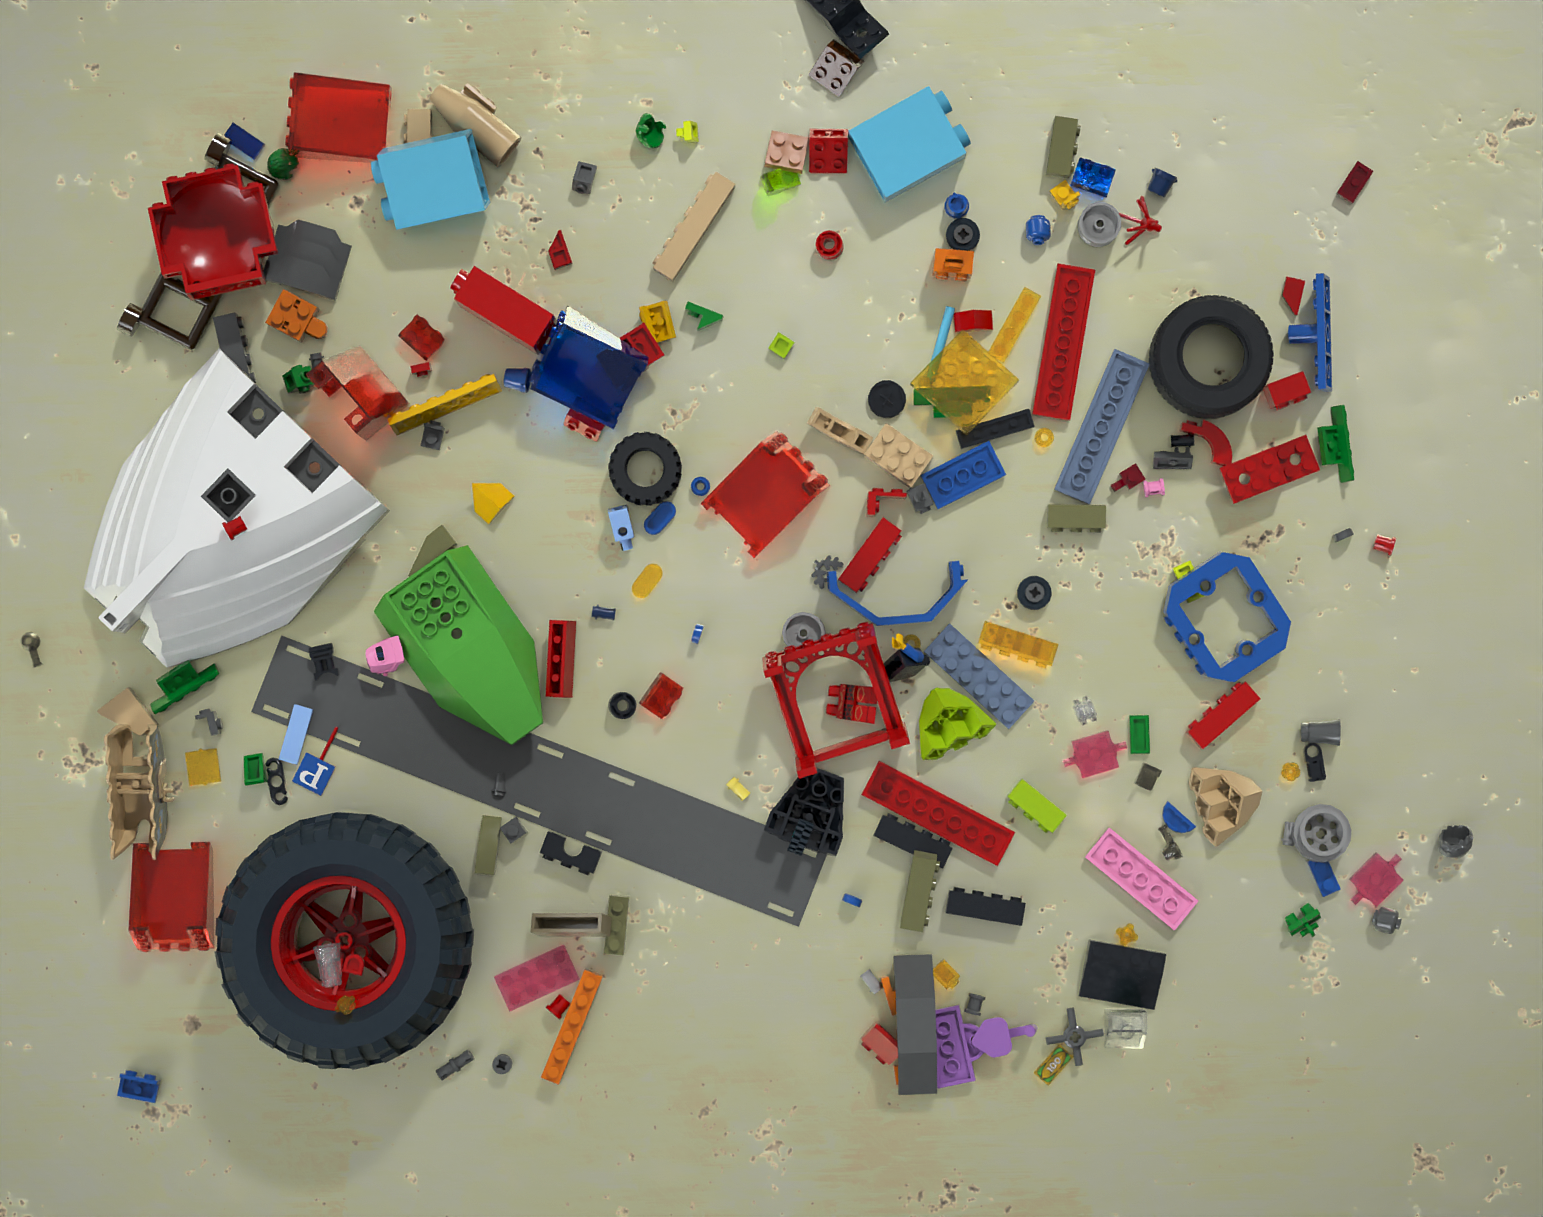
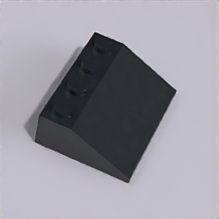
M1089 939L1078 996L1155 1010L1166 954Z

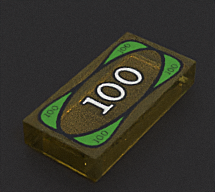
M1058 1044L1033 1073L1049 1086L1071 1061L1073 1056Z

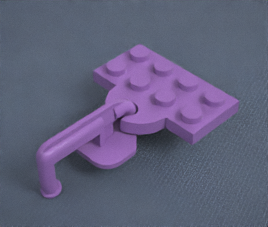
M960 1005L936 1009L938 1089L976 1081L972 1061L979 1059L983 1053L993 1058L1007 1055L1012 1049L1011 1038L1021 1035L1032 1037L1038 1029L1037 1025L1030 1024L1008 1029V1024L1003 1018L995 1017L984 1020L981 1026L978 1027L971 1023H963Z

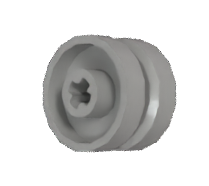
M1096 202L1089 205L1083 210L1078 220L1080 238L1086 244L1093 247L1109 245L1117 237L1121 229L1119 212L1112 205L1105 202ZM1102 222V227H1098L1096 223Z
M807 612L795 613L789 617L782 631L785 644L787 646L794 645L795 647L802 645V642L813 639V641L819 640L822 635L826 634L824 624L820 618ZM803 629L807 631V636L805 637L800 635Z

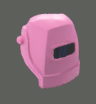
M398 636L384 639L366 649V661L372 673L388 676V673L397 670L399 664L404 663L403 650Z

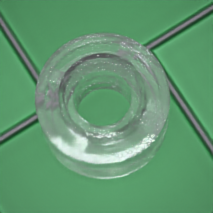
M1087 695L1082 698V702L1078 699L1073 700L1075 715L1082 726L1087 724L1088 719L1092 722L1097 720L1095 707Z

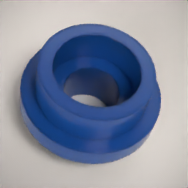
M697 477L692 481L691 489L695 495L704 496L710 490V483L704 477ZM699 483L704 484L703 490L697 489Z

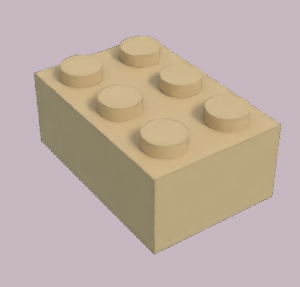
M886 423L864 454V457L911 489L933 458V455Z

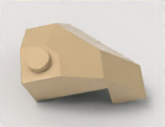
M1196 767L1191 769L1189 786L1195 792L1197 801L1194 803L1198 816H1202L1204 821L1203 833L1215 847L1219 846L1248 822L1260 804L1262 790L1252 779L1232 771Z

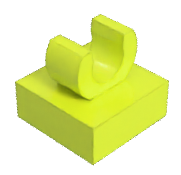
M683 121L684 128L676 129L677 137L680 136V138H684L685 141L691 143L699 142L696 122Z

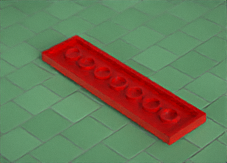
M1057 264L1032 415L1067 421L1071 419L1095 269Z
M878 761L861 794L996 866L999 865L1015 834L1014 831L881 761Z

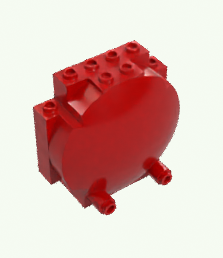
M226 164L221 169L208 168L198 174L197 172H189L184 177L179 178L177 176H170L165 181H162L167 204H163V202L154 203L152 207L148 208L160 269L164 279L182 275L185 292L190 300L266 284L261 258L276 255L278 250L273 222L262 183L251 182L245 187L240 168L235 164Z

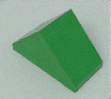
M263 753L244 756L245 786L266 783L267 774Z

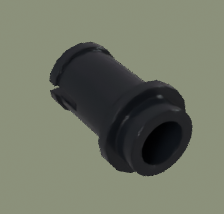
M1194 434L1171 435V447L1189 446L1191 448V446H1194Z

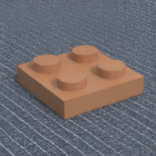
M772 130L764 167L802 174L809 137Z

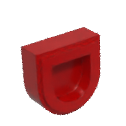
M358 954L347 956L342 972L362 976L365 965L364 959Z

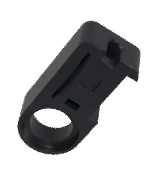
M1308 743L1303 749L1304 760L1308 762L1307 770L1310 777L1308 781L1325 780L1326 774L1321 747L1316 743ZM1310 746H1315L1318 750L1315 757H1310L1307 754V749Z

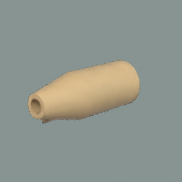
M468 83L461 92L440 84L429 98L454 132L472 129L477 151L497 167L507 160L521 141V136L494 115L497 108L494 102L489 98H485L476 87L470 86Z

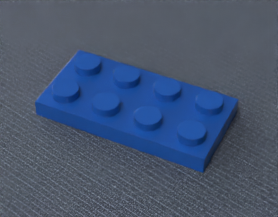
M987 441L920 476L937 509H940L1000 479L1006 473L990 441Z

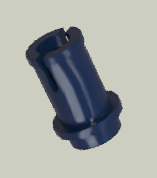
M597 604V606H593L592 617H595V620L597 618L614 620L616 608L599 607V604Z

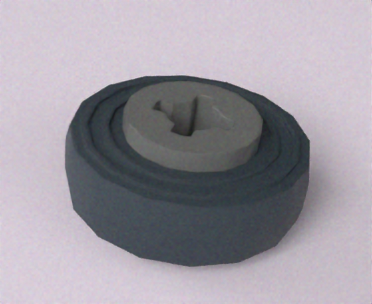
M958 218L952 221L946 231L947 243L954 250L970 251L976 247L980 239V231L977 224L967 218Z
M1039 576L1025 578L1017 589V597L1020 603L1030 610H1039L1045 607L1052 596L1049 583Z

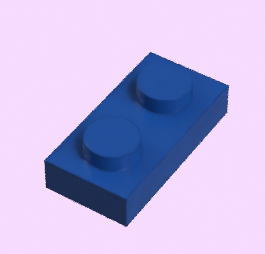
M1307 861L1322 897L1341 890L1329 861L1324 863Z

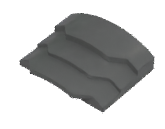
M296 220L288 226L278 225L275 234L278 254L268 256L263 270L265 280L308 291L317 296L336 301L352 246L342 243L335 230L310 222Z

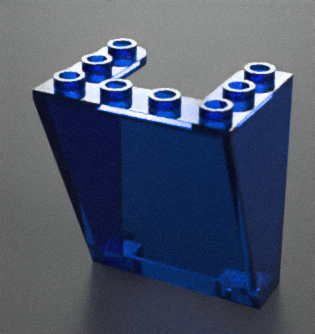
M567 306L565 311H560L556 327L553 326L548 335L550 337L548 344H543L540 351L542 354L540 360L536 359L532 366L529 380L531 382L530 389L614 429L618 422L617 418L622 412L638 377L641 376V373L644 372L648 365L649 357Z

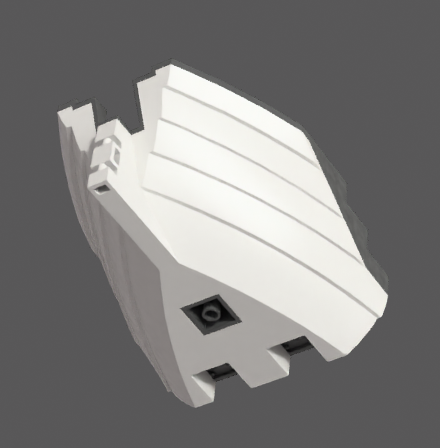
M220 348L184 385L176 399L122 465L99 527L84 589L106 609L98 618L111 631L126 633L140 620L146 627L139 642L167 668L179 665L187 660L193 661L217 654L290 624L342 569L340 566L366 540L367 534L390 511L250 379L251 377ZM262 409L264 412L263 417L255 419L253 416L254 410ZM314 462L320 464V471L318 473L310 471V465ZM241 516L248 530L235 536V539L231 541L222 523H228Z

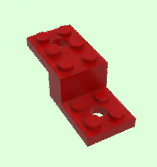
M1303 435L1223 466L1219 470L1232 503L1235 504L1317 472L1320 468L1307 435ZM1292 454L1300 457L1298 465H1293L1290 462ZM1241 474L1249 476L1248 484L1240 483L1239 476Z

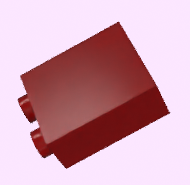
M476 266L472 268L470 273L461 269L451 284L450 289L456 294L454 300L462 309L537 355L558 324L554 314Z

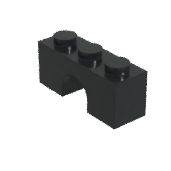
M551 831L547 832L540 853L543 854L542 858L552 862L554 859L561 861L560 865L570 869L572 866L579 868L578 872L588 876L590 873L594 874L602 851L584 845L579 855L570 856L564 849L567 838Z

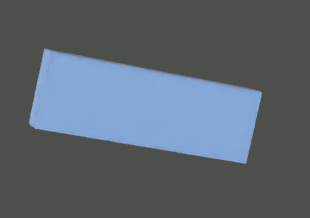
M294 704L278 760L298 765L314 709Z

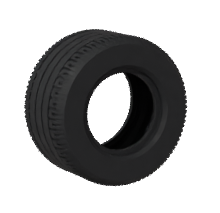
M1222 295L1196 297L1176 307L1157 328L1149 350L1151 377L1164 400H1167L1168 404L1173 405V408L1180 410L1184 414L1203 419H1215L1231 415L1252 402L1263 390L1270 377L1273 365L1272 357L1274 356L1271 336L1268 334L1269 331L1265 327L1263 320H1260V316L1255 314V311L1250 309L1249 306L1242 304L1241 301H1235L1234 298H1227V296ZM1218 324L1225 326L1239 338L1244 348V362L1240 372L1234 379L1222 385H1206L1197 381L1189 374L1184 365V344L1194 330L1204 325Z

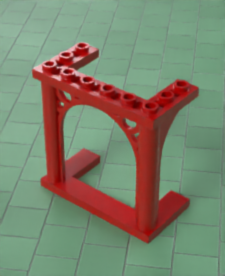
M873 622L860 623L853 629H841L838 634H825L819 640L813 641V639L802 642L800 646L790 645L785 647L784 651L778 653L771 651L766 653L765 657H762L765 678H771L796 753V771L799 779L816 774V763L887 740H889L891 749L910 744L905 722H902L877 645ZM851 642H857V651L849 654L847 652L848 645ZM842 644H844V645H843V650L837 651V650L835 649L836 646H838V648H839V647L842 646ZM862 650L864 651V654H862V656H864L865 659L858 658ZM823 651L824 654L819 655L818 652ZM804 656L807 657V661L803 663L798 659H804ZM828 656L849 658L857 662L867 672L886 728L813 751L796 700L798 680L803 671L818 659ZM788 662H795L798 664L799 670L796 672L789 671L786 668V664ZM786 675L794 677V680L789 682V677L786 678Z

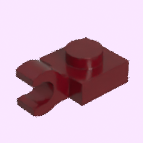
M1135 463L1119 473L1122 479L1112 484L1111 488L1115 492L1126 485L1128 490L1146 479Z

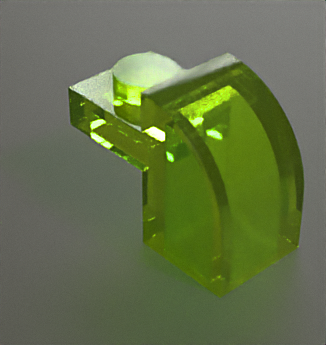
M781 168L765 173L760 177L767 196L781 193L784 190L801 184L797 173L783 171Z

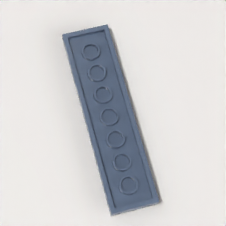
M1114 349L1054 490L1090 505L1150 365L1149 363Z

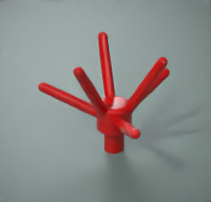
M1143 196L1140 197V200H1136L1145 216L1142 220L1119 213L1120 217L1140 224V226L1127 229V232H1138L1129 238L1125 245L1131 243L1146 230L1149 232L1153 230L1160 232L1162 226L1158 224V220L1149 216Z

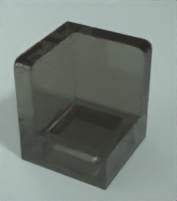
M1142 763L1133 784L1151 791L1162 770L1147 763Z

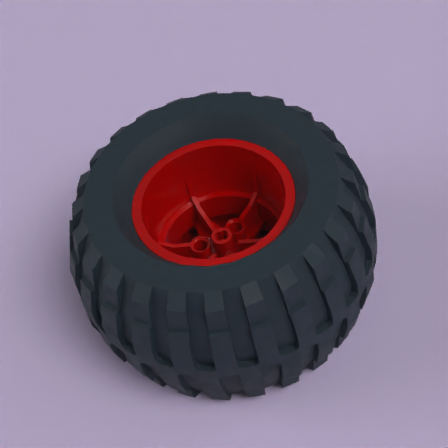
M335 812L299 820L267 837L254 852L243 860L236 871L235 877L226 886L222 899L223 905L218 918H216L215 935L217 936V949L214 953L217 967L220 968L223 984L221 985L228 999H231L238 1012L236 1015L247 1027L250 1026L256 1032L260 1041L272 1049L276 1048L287 1055L288 1059L301 1063H310L321 1069L350 1068L355 1070L365 1068L374 1064L386 1063L416 1048L444 1022L462 995L461 993L472 965L471 955L474 929L470 919L471 912L468 898L465 896L453 868L446 863L430 842L416 835L414 831L403 824H398L373 814ZM343 889L350 890L340 917L314 902L328 892ZM364 893L377 900L390 917L362 922ZM306 912L324 936L298 949V928ZM347 915H351L354 918L352 926H348L345 923ZM395 930V951L391 963L388 964L370 943ZM348 936L347 941L349 944H345L342 938ZM325 941H329L332 944L330 952L323 949ZM358 947H362L366 952L363 957L364 967L380 975V977L365 987L345 990L350 973L342 972L344 961L347 956L356 954ZM332 957V987L317 980L307 970L303 962Z

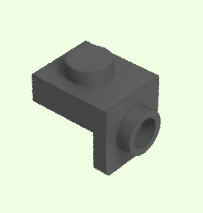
M210 709L199 711L200 715H195L197 720L207 718L211 736L221 734L220 730L223 729L221 718H217L216 711L211 712Z

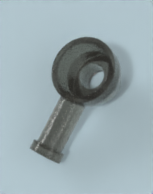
M27 632L21 637V645L30 652L33 668L42 666L37 652L41 642L40 637L34 632ZM30 637L32 642L28 645L26 639Z
M1167 825L1158 828L1167 843L1162 849L1165 859L1170 861L1183 857L1178 845L1167 829Z

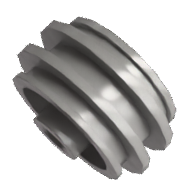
M1318 804L1308 807L1298 815L1293 824L1292 839L1295 848L1303 857L1313 862L1324 863L1337 859L1346 851L1351 841V827L1341 810L1331 805ZM1317 816L1323 817L1322 823L1317 822ZM1331 822L1335 823V829L1330 828L1329 824ZM1306 824L1311 825L1310 831L1305 830ZM1319 829L1324 832V836L1321 839L1316 836ZM1332 836L1338 838L1337 843L1331 842ZM1308 838H1310V840L1313 842L1312 845L1308 844ZM1321 844L1326 846L1325 851H1320L1319 846Z

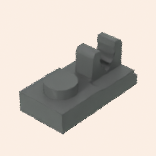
M1175 447L1174 452H1154L1153 469H1191L1193 455L1190 453V448L1186 447L1185 453H1180L1178 447Z

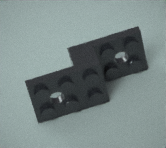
M805 0L822 17L828 29L860 59L889 35L888 31L865 10L860 0ZM861 32H867L863 37H859Z

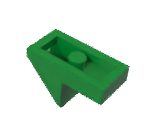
M689 301L685 307V310L688 311L687 315L697 319L699 316L702 317L697 331L721 322L724 318L722 314Z

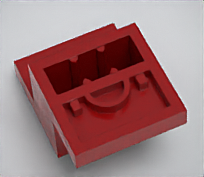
M642 323L612 342V346L596 356L616 388L649 369V365L665 355L645 323Z

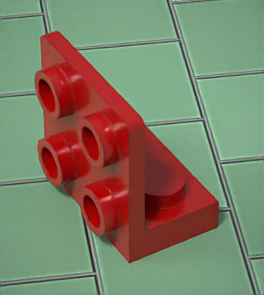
M810 128L809 172L847 173L848 129Z
M872 488V491L867 493L866 517H874L875 513L879 512V500H876V498L906 499L907 493H903V489H891V492H884L883 488Z

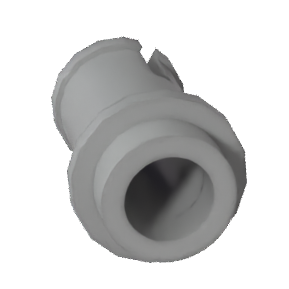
M1285 821L1284 836L1281 838V841H1283L1282 845L1294 846L1292 839L1294 822Z
M870 969L860 976L870 988V993L876 994L883 988L882 982L876 979Z

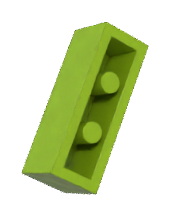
M1020 779L1007 795L1010 799L1008 803L1016 809L1018 807L1025 811L1023 815L1030 821L1035 819L1039 822L1038 827L1045 833L1048 831L1053 833L1067 816L1023 779Z

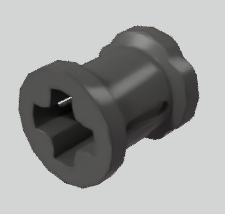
M969 993L968 1006L964 1012L981 1016V1005L986 997Z

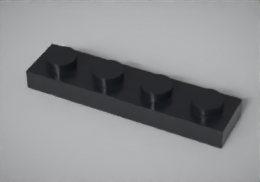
M1025 409L958 429L956 434L960 448L963 449L1034 428L1035 426L1030 409Z

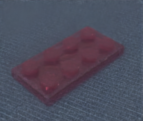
M564 944L494 976L509 1012L580 980Z

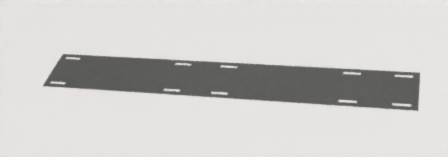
M281 635L251 712L288 726L294 704L314 709L307 734L328 742L334 728L338 727V733L361 742L358 747L334 737L332 741L334 745L799 927L827 856L826 854L820 852L814 858L804 853L802 856L789 852L787 849L790 843L764 831V824L535 734L529 733L513 745H510L440 708L430 693L382 674L372 673L369 669L333 656L335 668H338L339 676L327 672L323 673L315 681L313 673H316L313 660L286 651L289 645L309 653L310 646ZM323 659V660H321V661H322V665H323V670L326 671V670H327L326 661H325V659ZM359 673L384 682L382 688L358 679ZM264 704L289 713L288 719L263 710ZM539 744H542L564 754L562 758L541 751L537 747ZM497 772L505 773V790L507 792L504 794V797L499 795L493 796V792H491L494 789ZM610 772L631 779L635 783L634 786H630L608 776ZM515 803H519L541 813L539 817L518 810L514 806ZM587 831L608 838L612 842L610 845H607L585 835ZM769 902L794 911L793 916L791 917L768 908Z

